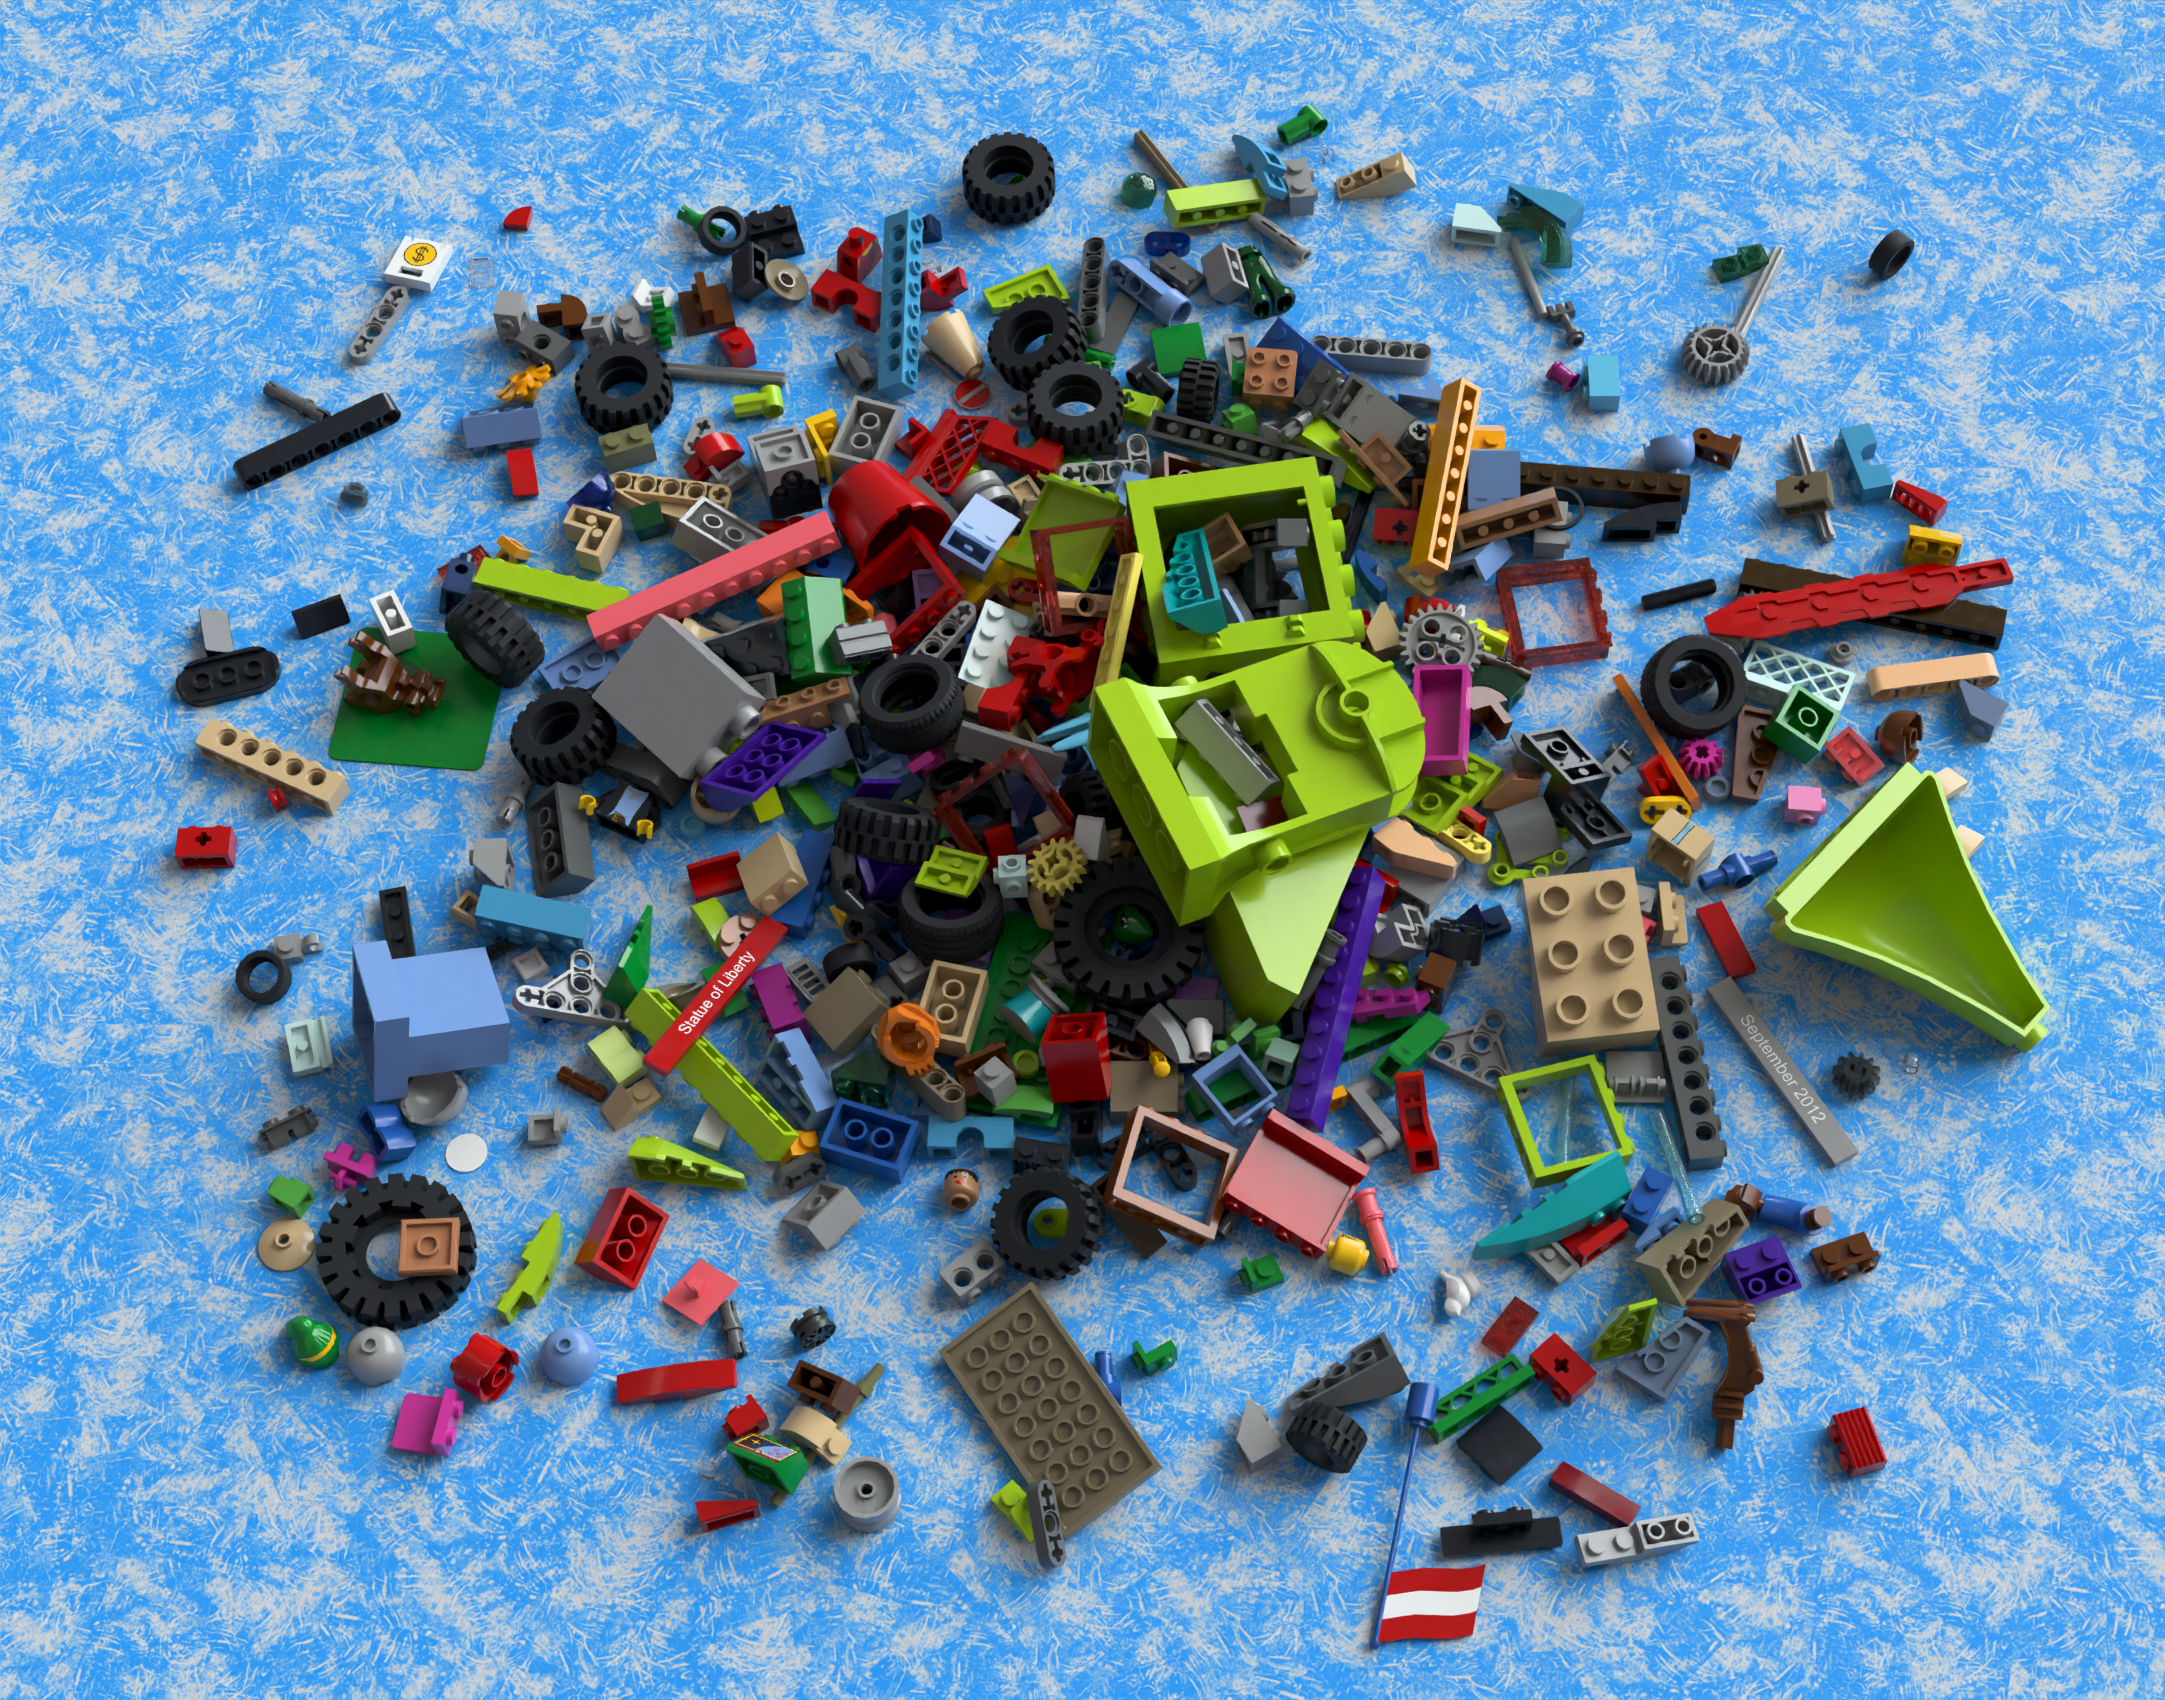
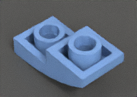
M1674 1206L1657 1218L1637 1240L1634 1247L1639 1256L1684 1221L1680 1212Z

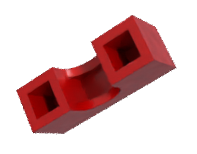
M828 269L823 272L810 289L813 305L834 314L840 306L852 304L854 305L852 308L854 324L873 333H876L880 328L882 292H876L860 282H854L842 274Z
M996 419L981 441L982 456L988 461L1005 465L1015 472L1020 471L1027 475L1029 474L1038 481H1041L1037 477L1038 473L1048 476L1049 473H1053L1061 467L1064 462L1063 445L1040 437L1033 447L1027 449L1017 447L1019 444L1018 428Z

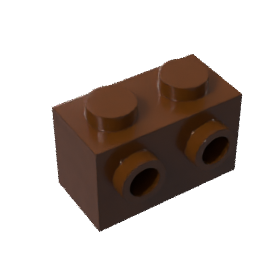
M1433 952L1430 953L1425 966L1420 964L1415 975L1417 982L1414 988L1416 990H1428L1431 1000L1423 1008L1424 1011L1442 1014L1454 988L1457 962Z
M799 1360L787 1384L789 1388L799 1393L797 1399L811 1406L816 1401L821 1404V1410L834 1416L837 1411L849 1415L861 1390L846 1379L802 1360Z

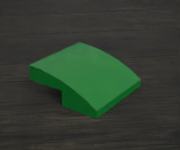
M1199 322L1150 329L1155 364L1162 377L1180 375L1183 363L1187 357L1207 360Z

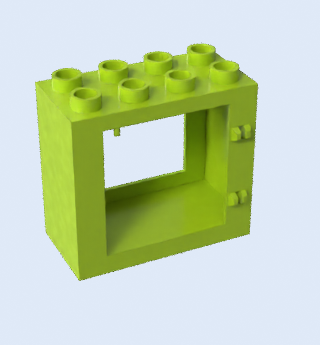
M1315 456L1126 482L1129 553L1137 552L1144 555L1136 593L1142 626L1148 635L1147 640L1149 643L1146 647L1157 659V668L1152 676L1154 687H1169L1176 680L1186 676H1193L1198 682H1201L1210 672L1229 673L1321 641H1340L1361 648L1360 642L1365 641L1364 619L1361 609L1352 610L1350 596H1355L1354 573L1351 564L1342 565L1340 553L1345 551L1346 548L1343 523L1341 519L1333 520L1330 508L1336 506L1334 482L1331 475L1319 477ZM1227 511L1238 530L1244 525L1273 519H1307V526L1310 531L1307 541L1308 546L1294 549L1305 600H1309L1311 613L1227 624L1228 628H1224L1214 634H1200L1192 629L1179 631L1176 627V621L1168 618L1162 587L1167 582L1163 554L1174 536L1201 529Z

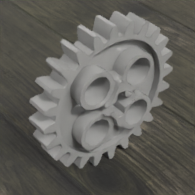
M1441 603L1438 604L1437 610H1433L1431 605H1428L1426 613L1419 608L1417 610V617L1410 615L1408 619L1410 624H1403L1402 630L1404 632H1400L1398 638L1402 641L1398 644V650L1403 651L1400 653L1399 659L1407 660L1404 664V669L1412 667L1411 677H1414L1415 666L1468 664L1472 677L1474 673L1473 668H1479L1480 661L1478 659H1482L1484 654L1480 649H1483L1485 645L1484 641H1480L1483 632H1475L1478 622L1470 624L1471 615L1469 614L1463 618L1461 616L1462 609L1460 608L1454 613L1452 612V605H1449L1447 610H1443ZM1432 627L1437 633L1429 634L1425 631V628ZM1458 633L1463 639L1455 640L1451 637V634ZM1439 643L1444 644V648H1439ZM1427 651L1431 654V657L1424 658L1419 652ZM1445 658H1455L1458 663L1449 664Z

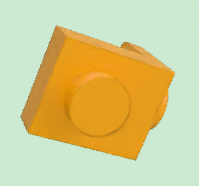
M795 1130L799 1136L779 1161L780 1167L808 1152H815L821 1157L816 1130Z

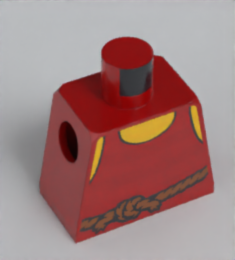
M859 227L851 228L848 231L847 238L837 250V272L854 282L862 283L883 257L877 237Z

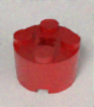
M475 1333L469 1339L468 1345L461 1355H457L452 1360L450 1370L453 1372V1381L457 1387L480 1401L489 1403L488 1399L497 1400L509 1388L515 1377V1374L511 1373L513 1365L518 1366L519 1358L515 1351L493 1338Z

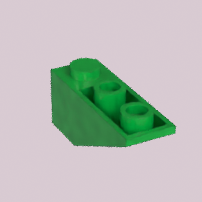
M1428 1011L1383 1053L1370 1071L1395 1091L1394 1074L1417 1071L1451 1028L1432 1012Z

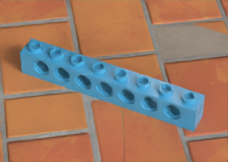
M909 209L887 216L884 220L878 391L891 400L917 393L919 317L921 314L922 234L924 225L923 220Z

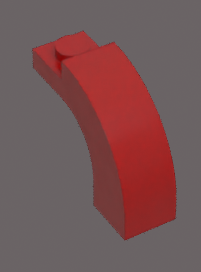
M1422 1070L1394 1074L1397 1119L1404 1154L1411 1174L1440 1170L1437 1142L1433 1136L1428 1116L1424 1074Z

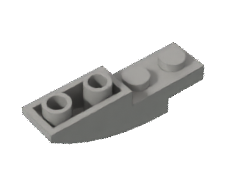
M1691 1512L1636 1521L1632 1526L1580 1534L1573 1539L1582 1568L1605 1564L1607 1568L1673 1552L1700 1541Z

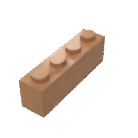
M1554 487L1458 515L1456 534L1461 550L1563 521Z

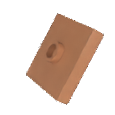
M459 1217L401 1220L398 1261L399 1277L457 1275L460 1235Z

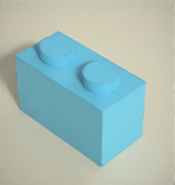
M1587 355L1586 366L1581 367V380L1586 381V386H1583L1582 400L1587 401V411H1618L1620 402L1618 355Z

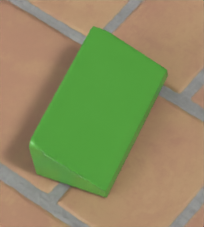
M809 782L786 788L787 798L812 830L822 832L834 824L837 817Z

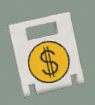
M405 236L384 273L386 282L432 292L452 256V245L446 244L444 247L443 243L414 238L412 241V237ZM402 269L422 273V275L417 277L403 274Z

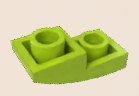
M713 897L692 905L690 910L700 932L705 931L716 954L719 952V932L730 918L718 900Z

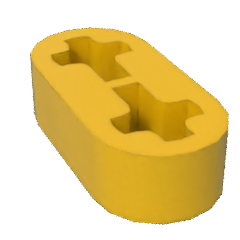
M1681 796L1646 797L1639 803L1638 807L1640 817L1648 824H1656L1670 807L1676 810L1677 805H1682L1684 810H1681L1680 814L1687 819L1690 818L1692 813L1688 800ZM1652 805L1655 806L1656 810L1653 811V815H1648L1646 810H1649Z

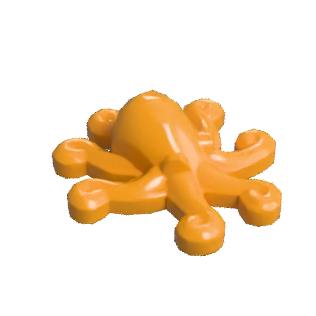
M534 364L528 366L524 372L511 375L508 378L510 384L498 391L496 396L498 399H503L505 403L513 401L516 396L525 403L534 402L537 398L538 390L542 388L541 383H545L550 379V366L546 364L537 368Z

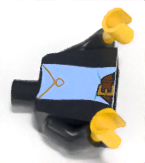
M621 783L616 789H612L601 796L594 798L590 795H583L580 797L578 809L585 808L586 814L589 816L593 815V812L596 811L599 826L643 845L647 838L651 839L653 833L662 827L661 808L658 806L656 796L651 794L649 790L639 786L635 787L628 783Z

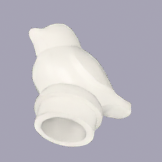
M1442 1270L1439 1272V1275L1446 1283L1444 1310L1449 1316L1460 1317L1461 1310L1469 1306L1470 1299L1477 1297V1294L1482 1292V1288L1472 1271L1466 1274L1462 1273L1460 1277H1455Z

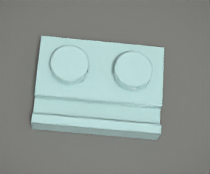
M324 1015L320 1016V1019H307L284 1025L295 1078L323 1071L324 1068H335Z

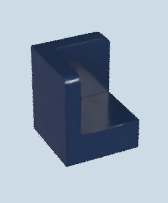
M1312 1010L1284 1013L1282 1016L1284 1035H1281L1280 1039L1286 1041L1305 1039Z

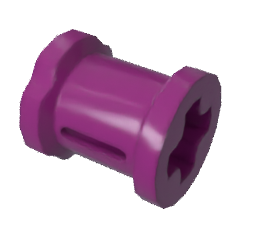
M1557 360L1548 370L1546 378L1550 381L1554 380L1563 387L1564 392L1568 393L1578 383L1580 374L1570 371L1563 366V362Z

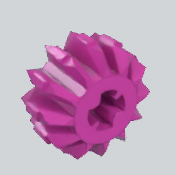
M1697 736L1692 738V742L1685 740L1678 752V764L1681 769H1684L1686 776L1692 774L1694 775V781L1699 777L1706 781L1710 775L1716 776L1724 760L1722 758L1723 750L1722 748H1717L1718 743L1716 740L1708 742L1707 736L1703 740H1699Z

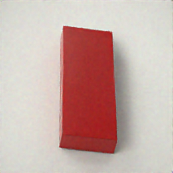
M1722 900L1697 908L1696 915L1727 977L1731 976L1733 980L1754 974L1756 967Z

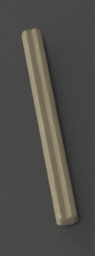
M1144 130L1136 132L1134 134V141L1172 189L1189 188V185ZM1218 222L1203 224L1202 226L1208 233H1212L1218 229Z

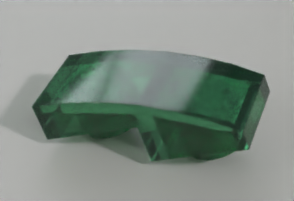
M1759 243L1737 248L1736 255L1713 259L1712 268L1721 284L1754 273L1768 265L1770 260L1762 244Z

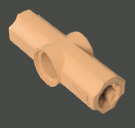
M1045 590L1042 600L1043 613L1108 618L1112 595ZM1082 598L1088 601V608L1084 612L1079 608V602Z

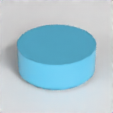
M694 812L685 814L679 822L681 834L689 840L699 839L707 831L706 822L702 821Z

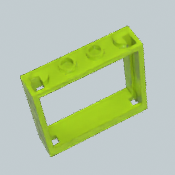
M1595 1054L1498 1078L1495 1092L1532 1190L1565 1182L1574 1174L1616 1150L1544 1167L1515 1091L1526 1087L1587 1073L1616 1150L1621 1155L1624 1167L1629 1166L1635 1152L1632 1139L1626 1136L1624 1118L1620 1112L1617 1113L1614 1105L1615 1096L1613 1090L1607 1087L1604 1067L1601 1063L1597 1062Z

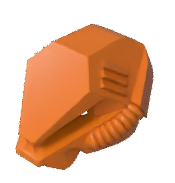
M910 1002L899 1004L886 1010L878 1026V1048L880 1052L892 1064L901 1067L905 1066L908 1073L912 1076L922 1077L933 1072L935 1066L934 1053L939 1048L941 1037L937 1020L921 1007Z

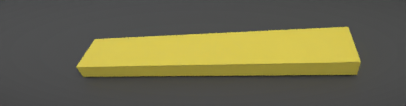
M1137 552L1120 556L1103 637L1105 643L1100 651L1089 710L1092 708L1094 688L1118 680L1144 555Z

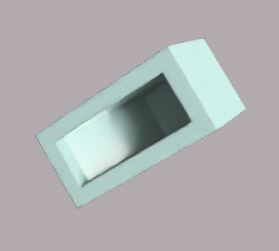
M1456 203L1451 242L1499 248L1502 228L1481 206Z

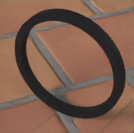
M1550 486L1542 489L1554 487L1555 491L1568 493L1577 500L1580 507L1579 515L1571 523L1566 525L1550 524L1543 526L1544 528L1562 531L1570 529L1580 522L1584 512V504L1581 497L1575 491L1564 486Z

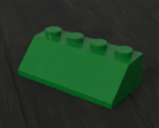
M803 576L781 583L792 680L805 689L829 682L832 679L853 676L852 664L839 667L836 665L833 652L828 643V637L834 628L839 624L847 623L842 580L840 578Z

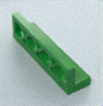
M1514 1353L1510 1354L1438 1400L1436 1412L1448 1415L1432 1426H1427L1426 1430L1438 1445L1491 1411L1496 1405L1504 1403L1532 1385L1535 1371L1529 1363L1523 1367ZM1512 1364L1516 1372L1505 1379H1501V1370ZM1482 1382L1495 1384L1483 1393L1476 1394L1478 1384ZM1456 1398L1472 1399L1458 1409H1452L1453 1400Z

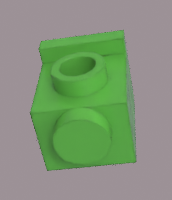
M282 1175L272 1180L267 1191L270 1200L275 1206L298 1219L302 1218L317 1198L311 1185L306 1183L304 1186L296 1178L291 1177L289 1180Z

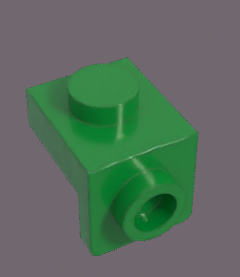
M1172 1340L1165 1342L1148 1353H1145L1138 1341L1132 1343L1133 1354L1130 1355L1131 1360L1138 1370L1143 1369L1147 1377L1158 1370L1165 1371L1171 1368L1177 1360V1348Z

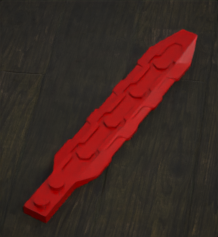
M2005 557L1961 566L1924 563L1904 567L1903 570L1854 576L1853 579L1827 584L1820 582L1804 585L1803 588L1778 593L1766 592L1744 596L1705 616L1703 621L1710 636L1760 640L1787 635V632L1836 626L1838 623L1862 618L1874 619L1888 616L1889 613L1916 608L1923 610L1944 606L1962 593L2010 585L2013 583L2014 576Z

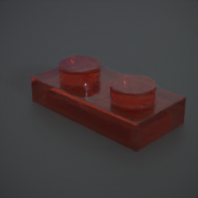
M1515 1296L1482 1338L1481 1344L1503 1359L1506 1358L1536 1321L1539 1312Z

